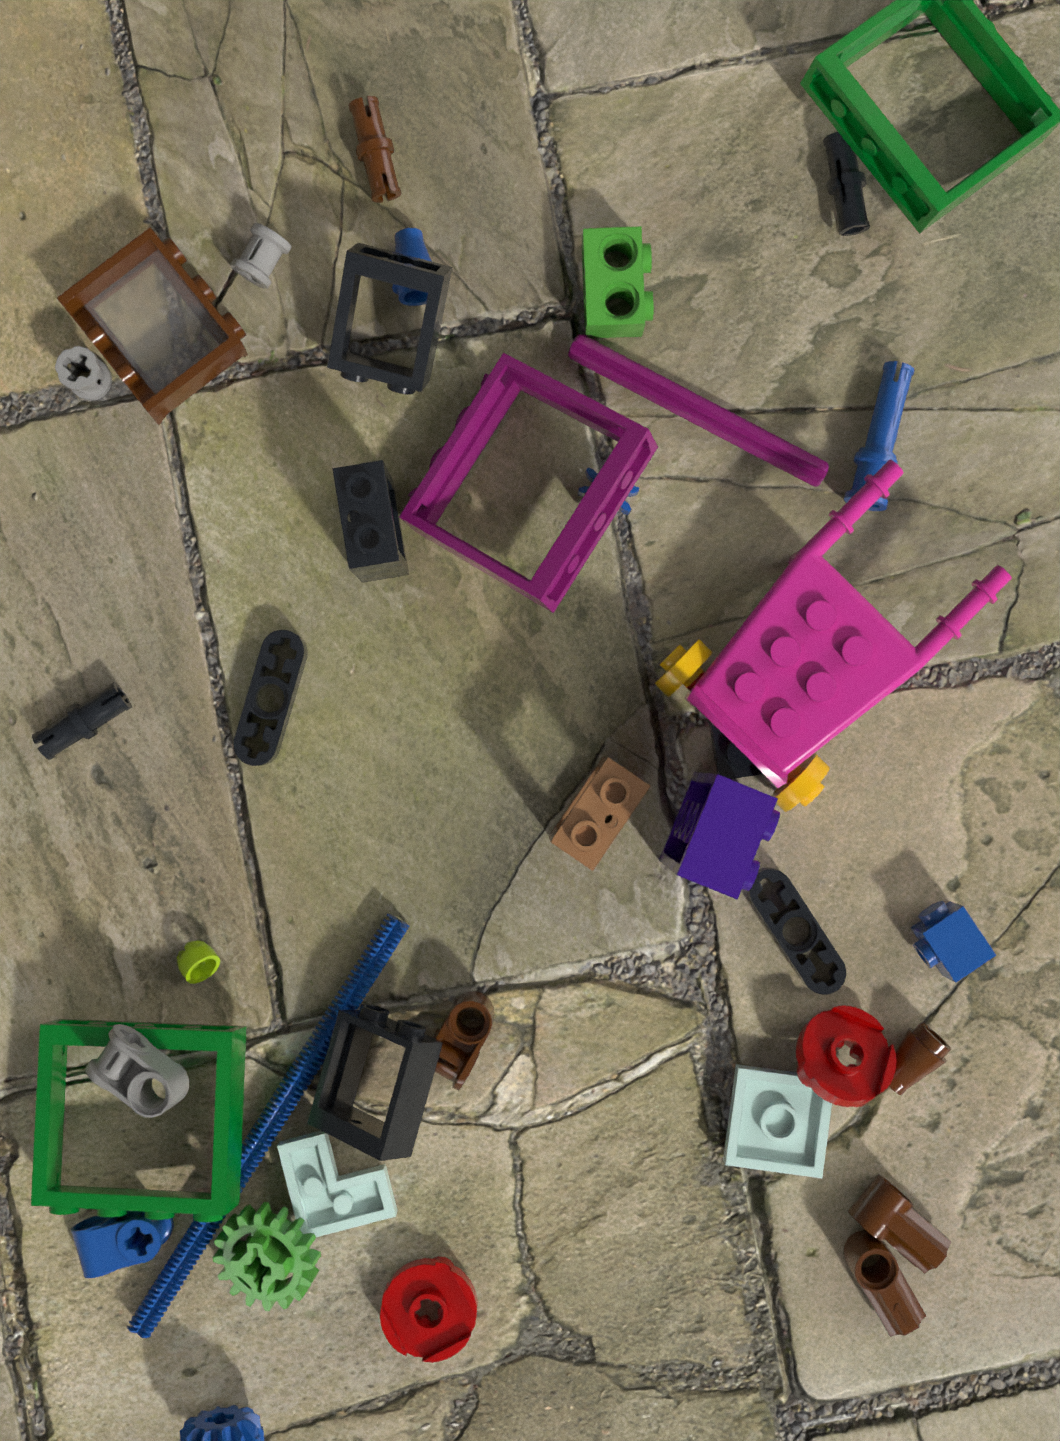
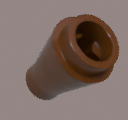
M923 1022L915 1029L909 1027L895 1051L896 1070L889 1087L902 1096L908 1088L947 1062L945 1056L951 1051V1047L940 1035Z

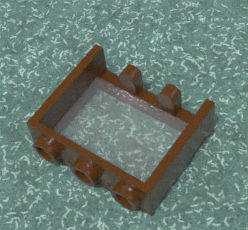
M148 228L58 296L57 299L150 416L160 425L168 413L241 357L245 358L248 356L241 341L247 335L229 311L221 316L211 304L217 297L199 274L191 279L181 265L187 262V260L171 238L167 237L161 241L155 232Z

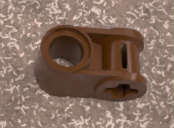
M470 991L460 995L452 1005L441 1027L437 1028L432 1036L443 1042L435 1072L452 1081V1088L458 1091L462 1088L480 1054L479 1051L490 1034L494 1020V1006L491 1000L485 994L477 991ZM468 1007L476 1008L482 1012L485 1021L478 1027L471 1028L465 1026L459 1018V1012Z

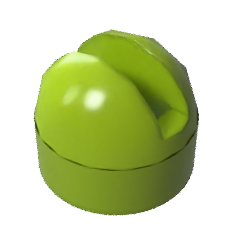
M203 941L187 942L184 946L185 951L181 950L178 952L177 965L179 971L190 984L200 983L208 979L216 972L220 965L218 955L211 946Z

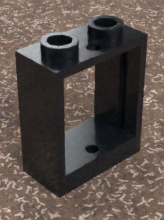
M356 243L346 251L327 368L341 371V377L353 382H368L369 379L387 383V388L396 393L411 395L415 391L422 392L431 378L453 267L362 243ZM361 276L428 293L414 369L348 352Z
M379 460L332 468L349 570L362 583L409 575L394 481L384 461Z
M361 1004L360 1010H339L307 1124L379 1161L411 1157L443 1042L426 1035V1027L419 1023L408 1020L394 1021L388 1018L389 1011L387 1009L372 1004ZM373 1033L405 1048L385 1122L353 1107Z

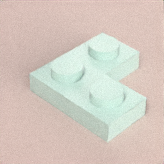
M323 1131L280 1141L277 1145L295 1219L302 1217L305 1220L300 1228L303 1234L314 1233L316 1237L396 1217L398 1210L386 1164L339 1176L329 1135Z

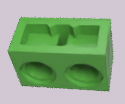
M642 226L583 229L581 246L585 336L591 339L642 337L645 321H653L654 315L653 291H644V273H651L652 251L651 243H642ZM617 251L625 254L629 259V263L624 267L616 268L610 266L604 257L610 252ZM613 299H623L630 305L631 311L624 316H616L608 311L606 304Z

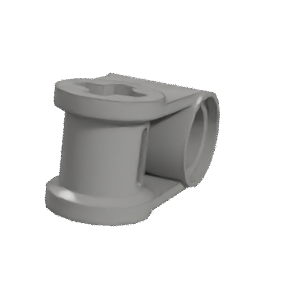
M122 1024L113 1026L109 1032V1043L98 1059H91L85 1068L86 1074L96 1085L111 1092L143 1117L153 1118L163 1114L179 1103L186 1096L189 1089L187 1072L180 1064L174 1062L154 1047L140 1032ZM153 1078L160 1081L166 1091L165 1099L157 1096L152 1088Z

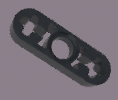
M276 630L270 633L261 645L233 742L235 754L247 765L262 766L269 764L278 756L308 656L304 640L289 630ZM285 639H291L290 648L297 651L294 660H285L281 672L291 674L289 684L283 679L274 676H264L266 667L276 671L279 657L273 654L272 650L274 645L282 646ZM269 684L279 686L284 694L282 706L274 712L264 711L258 703L260 690ZM253 713L262 719L278 720L276 729L271 726H265L263 741L270 743L267 752H259L256 758L251 756L252 748L245 745L247 737H256L261 724L251 723Z
M766 867L759 869L753 886L749 891H746L751 904L802 982L817 994L828 995L838 991L845 982L846 967L834 946L788 876L774 868ZM764 878L773 883L780 881L781 886L776 890V893L784 905L787 906L792 899L796 904L795 907L781 911L774 921L771 920L769 915L778 912V909L770 899L766 897L759 899L757 895L763 890L760 882ZM793 917L804 918L809 926L807 938L799 944L788 943L783 936L784 924ZM818 941L821 942L822 947L815 948L813 951L825 964L832 962L834 965L828 971L831 979L825 983L819 978L812 980L811 976L816 972V968L809 957L804 955L800 961L796 958L797 954L810 951Z

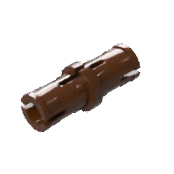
M367 96L368 105L364 106L363 98L360 97L348 104L359 145L356 147L357 157L359 161L364 162L372 202L382 203V195L386 194L387 201H391L402 194L391 155L394 153L392 139L386 137L378 98Z

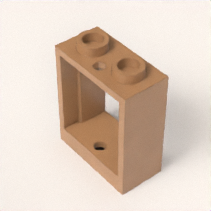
M602 757L549 834L550 842L593 871L651 786L611 758ZM611 815V819L605 822L606 817Z

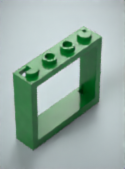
M895 0L817 55L800 82V85L919 234L1042 143L1060 124V109L1053 102V98L1045 92L1029 72L1024 61L1013 52L997 32L992 21L985 17L973 0ZM923 13H925L1022 135L947 192H945L847 69L851 64Z
M57 1019L40 1024L31 1206L49 1207V1213L56 1215L74 1214L79 1212L80 1208L97 1209V1216L120 1217L126 1215L127 1211L145 1212L144 1217L151 1220L170 1219L175 1217V1213L193 1214V1220L197 1222H216L222 1220V1216L227 1215L240 1204L247 1026ZM122 1024L140 1032L157 1049L217 1051L211 1193L61 1185L68 1045L106 1047L110 1041L109 1032L113 1026Z

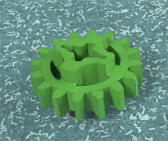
M264 1202L257 1212L250 1204L246 1205L239 1215L234 1213L222 1227L223 1230L214 1241V1244L219 1249L212 1257L213 1262L224 1265V1268L218 1274L219 1280L230 1279L233 1282V1286L229 1293L232 1296L241 1291L245 1293L246 1305L249 1307L258 1299L262 1300V1306L265 1311H270L276 1301L283 1309H287L294 1299L300 1301L318 1275L319 1269L315 1265L321 1257V1252L309 1249L316 1236L314 1233L303 1234L300 1228L305 1221L302 1217L295 1219L293 1222L288 1220V1208L284 1206L278 1214H273L269 1202ZM249 1234L245 1241H240L242 1236ZM289 1273H293V1276L285 1279Z

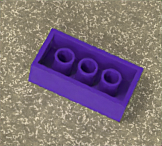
M694 772L659 861L677 876L738 900L741 890L749 891L757 877L760 861L755 860L754 857L761 840L763 839L768 842L777 827L780 812L774 810L778 798L718 774Z

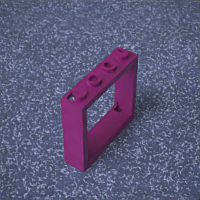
M503 352L491 373H485L481 382V388L470 406H466L458 415L455 429L445 445L440 447L432 456L429 470L419 486L408 494L411 499L399 518L416 533L554 613L658 449V445L648 428ZM520 391L533 396L618 442L531 580L436 525Z

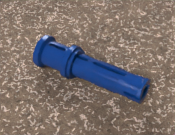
M888 361L883 365V374L865 447L860 448L855 453L853 461L857 465L851 490L845 492V503L866 484L864 478L868 474L874 476L888 460L898 464L893 449L911 378L915 371L909 364L902 362L897 382L894 381L898 361ZM880 497L868 510L884 511L887 509L888 500Z

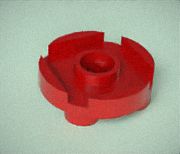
M836 1006L831 1010L820 1012L802 1028L796 1044L797 1075L803 1085L811 1088L813 1092L829 1103L842 1107H862L886 1090L891 1084L896 1070V1053L893 1044L888 1046L886 1038L881 1033L884 1028L875 1017L856 1007ZM844 1045L850 1048V1056L856 1059V1065H843L836 1056V1050L839 1051Z
M437 1256L432 1259L422 1258L411 1261L393 1274L384 1289L380 1310L382 1331L390 1345L406 1357L407 1353L414 1357H421L422 1362L434 1363L446 1360L460 1352L471 1337L472 1330L476 1325L477 1294L469 1277L460 1268L454 1266L450 1259ZM429 1299L432 1302L437 1301L441 1305L437 1311L438 1319L432 1321L428 1315L420 1317L416 1311L421 1308V1300Z

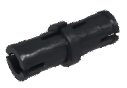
M834 132L823 139L831 177L827 182L828 193L834 196L839 235L851 236L865 232L870 228L862 189L867 183L864 172L859 171L857 155L839 132Z
M113 682L108 688L83 704L74 703L66 710V715L41 731L32 734L34 744L41 742L43 745L37 749L46 759L51 760L55 755L83 737L89 740L97 735L99 727L124 711L131 709V702L128 698L125 700L122 698L126 695L117 683Z

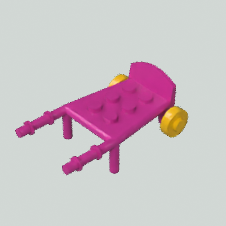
M888 460L874 476L868 474L864 478L866 484L838 512L832 510L829 513L831 519L799 551L790 556L789 565L706 671L700 668V666L713 652L700 639L687 650L679 644L660 663L665 672L654 684L667 697H670L681 685H684L689 690L685 700L690 705L696 707L766 776L765 779L777 787L771 796L778 798L776 804L784 812L791 810L799 803L804 807L807 806L824 789L825 786L821 781L829 772L830 767L815 752L921 670L952 638L958 640L962 636L960 630L988 602L994 604L998 600L996 594L1012 579L1011 575L999 565H996L981 581L975 579L971 583L973 589L945 617L939 615L936 618L938 624L914 647L822 556L844 533L850 535L854 531L852 525L880 497L886 499L890 495L888 489L904 474L901 467L892 460Z

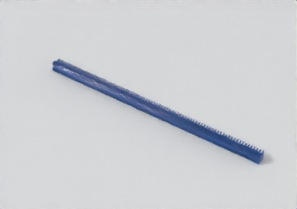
M390 914L386 915L389 917V920L385 918L383 920L386 925L380 924L383 930L377 929V932L380 934L373 935L376 940H370L373 945H367L370 950H364L367 955L362 954L360 956L364 960L358 959L357 962L360 963V966L354 965L357 971L351 970L354 975H348V978L351 980L344 981L347 986H341L344 991H338L341 996L336 995L334 997L338 1001L332 1000L331 1003L334 1004V1007L331 1005L328 1007L331 1009V1012L325 1011V1014L328 1016L325 1017L323 1015L322 1019L325 1021L322 1022L320 1020L318 1022L321 1027H315L318 1032L313 1030L312 1034L315 1037L310 1036L308 1038L312 1042L306 1041L305 1044L309 1047L303 1046L302 1049L305 1053L299 1052L302 1058L296 1057V1060L299 1062L294 1061L292 1063L295 1068L292 1066L289 1068L292 1073L287 1072L285 1074L289 1078L284 1076L282 1079L286 1083L281 1082L279 1084L283 1088L277 1087L276 1091L279 1094L276 1092L273 1094L276 1099L271 1097L269 1101L272 1104L270 1102L266 1104L269 1109L265 1107L263 1109L265 1113L262 1112L260 1114V1117L263 1119L258 1117L256 1120L258 1123L255 1122L253 1125L256 1129L251 1128V1133H248L246 1136L248 1138H245L244 1143H242L240 1193L243 1191L241 1188H245V1183L249 1182L248 1178L252 1177L251 1172L254 1173L256 1171L254 1167L259 1166L258 1162L262 1161L261 1157L265 1156L264 1152L269 1150L268 1147H271V1142L275 1141L274 1137H277L278 1132L282 1130L280 1126L283 1127L285 1125L284 1121L288 1120L287 1116L292 1114L290 1111L295 1109L294 1106H297V1101L301 1099L300 1096L304 1095V1091L308 1088L307 1086L311 1084L310 1080L314 1079L313 1075H316L318 1073L317 1070L321 1068L320 1065H323L339 1010L358 1009L359 1004L362 1003L369 989L373 986L374 981L378 978L379 973L383 970L382 968L386 965L385 963H387L395 948L399 945L400 940L404 937L403 935L407 932L406 930L409 929L410 926L406 922ZM193 1220L190 1228L186 1231L187 1233L184 1234V1238L181 1239L174 1253L170 1256L171 1259H168L164 1269L160 1272L161 1274L158 1275L151 1286V1290L148 1291V1295L144 1297L145 1300H142L138 1310L135 1311V1316L131 1318L132 1321H129V1324L132 1326H127V1329L130 1332L137 1333L141 1338L151 1337V1333L155 1330L154 1327L158 1326L157 1322L161 1321L164 1312L168 1310L167 1307L171 1305L170 1302L174 1300L173 1296H176L177 1291H180V1286H183V1281L187 1280L190 1270L194 1269L193 1265L197 1264L196 1260L200 1259L199 1255H202L203 1250L207 1248L206 1245L210 1243L209 1239H213L212 1234H216L215 1229L220 1228L219 1224L223 1223L222 1220L216 1222H197Z

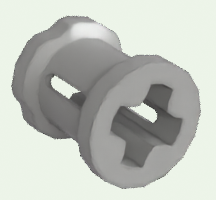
M254 223L250 229L253 236L241 257L233 259L230 267L249 282L263 289H268L272 283L269 279L270 274L281 255L288 254L292 247L287 240L275 231L262 224Z
M75 346L72 349L62 351L57 358L55 370L58 373L59 381L81 399L88 401L98 400L104 397L110 390L112 375L108 366L97 359L96 355L89 349ZM81 370L86 372H89L91 370V373L88 376V378L84 376H77Z

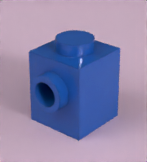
M939 901L930 905L919 914L918 917L921 921L911 927V930L918 938V941L913 946L923 962L929 968L936 965L942 976L955 983L996 956L964 906L950 901L945 904L944 901Z

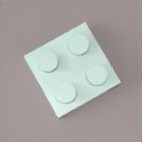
M736 1064L723 1156L725 1165L822 1179L832 1103L825 1101L813 1092L811 1088L803 1085L798 1078L797 1072Z

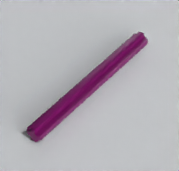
M583 334L577 335L569 348L568 357L571 360L813 487H818L828 472L829 465L826 461Z

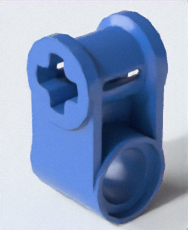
M127 1211L126 1215L120 1217H100L96 1215L77 1223L71 1228V1233L84 1277L96 1278L121 1268L152 1260L160 1251L161 1245L172 1235L174 1228L173 1218L151 1220L144 1217L145 1212Z

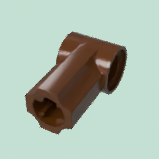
M878 1174L848 1209V1213L880 1242L886 1240L924 1274L931 1269H936L947 1257L951 1241L912 1207L913 1203L882 1175Z
M866 1230L852 1234L844 1245L843 1254L846 1263L863 1289L890 1337L894 1335L906 1336L918 1329L926 1314L884 1241L880 1242ZM880 1254L878 1261L873 1266L861 1267L864 1259L868 1256Z

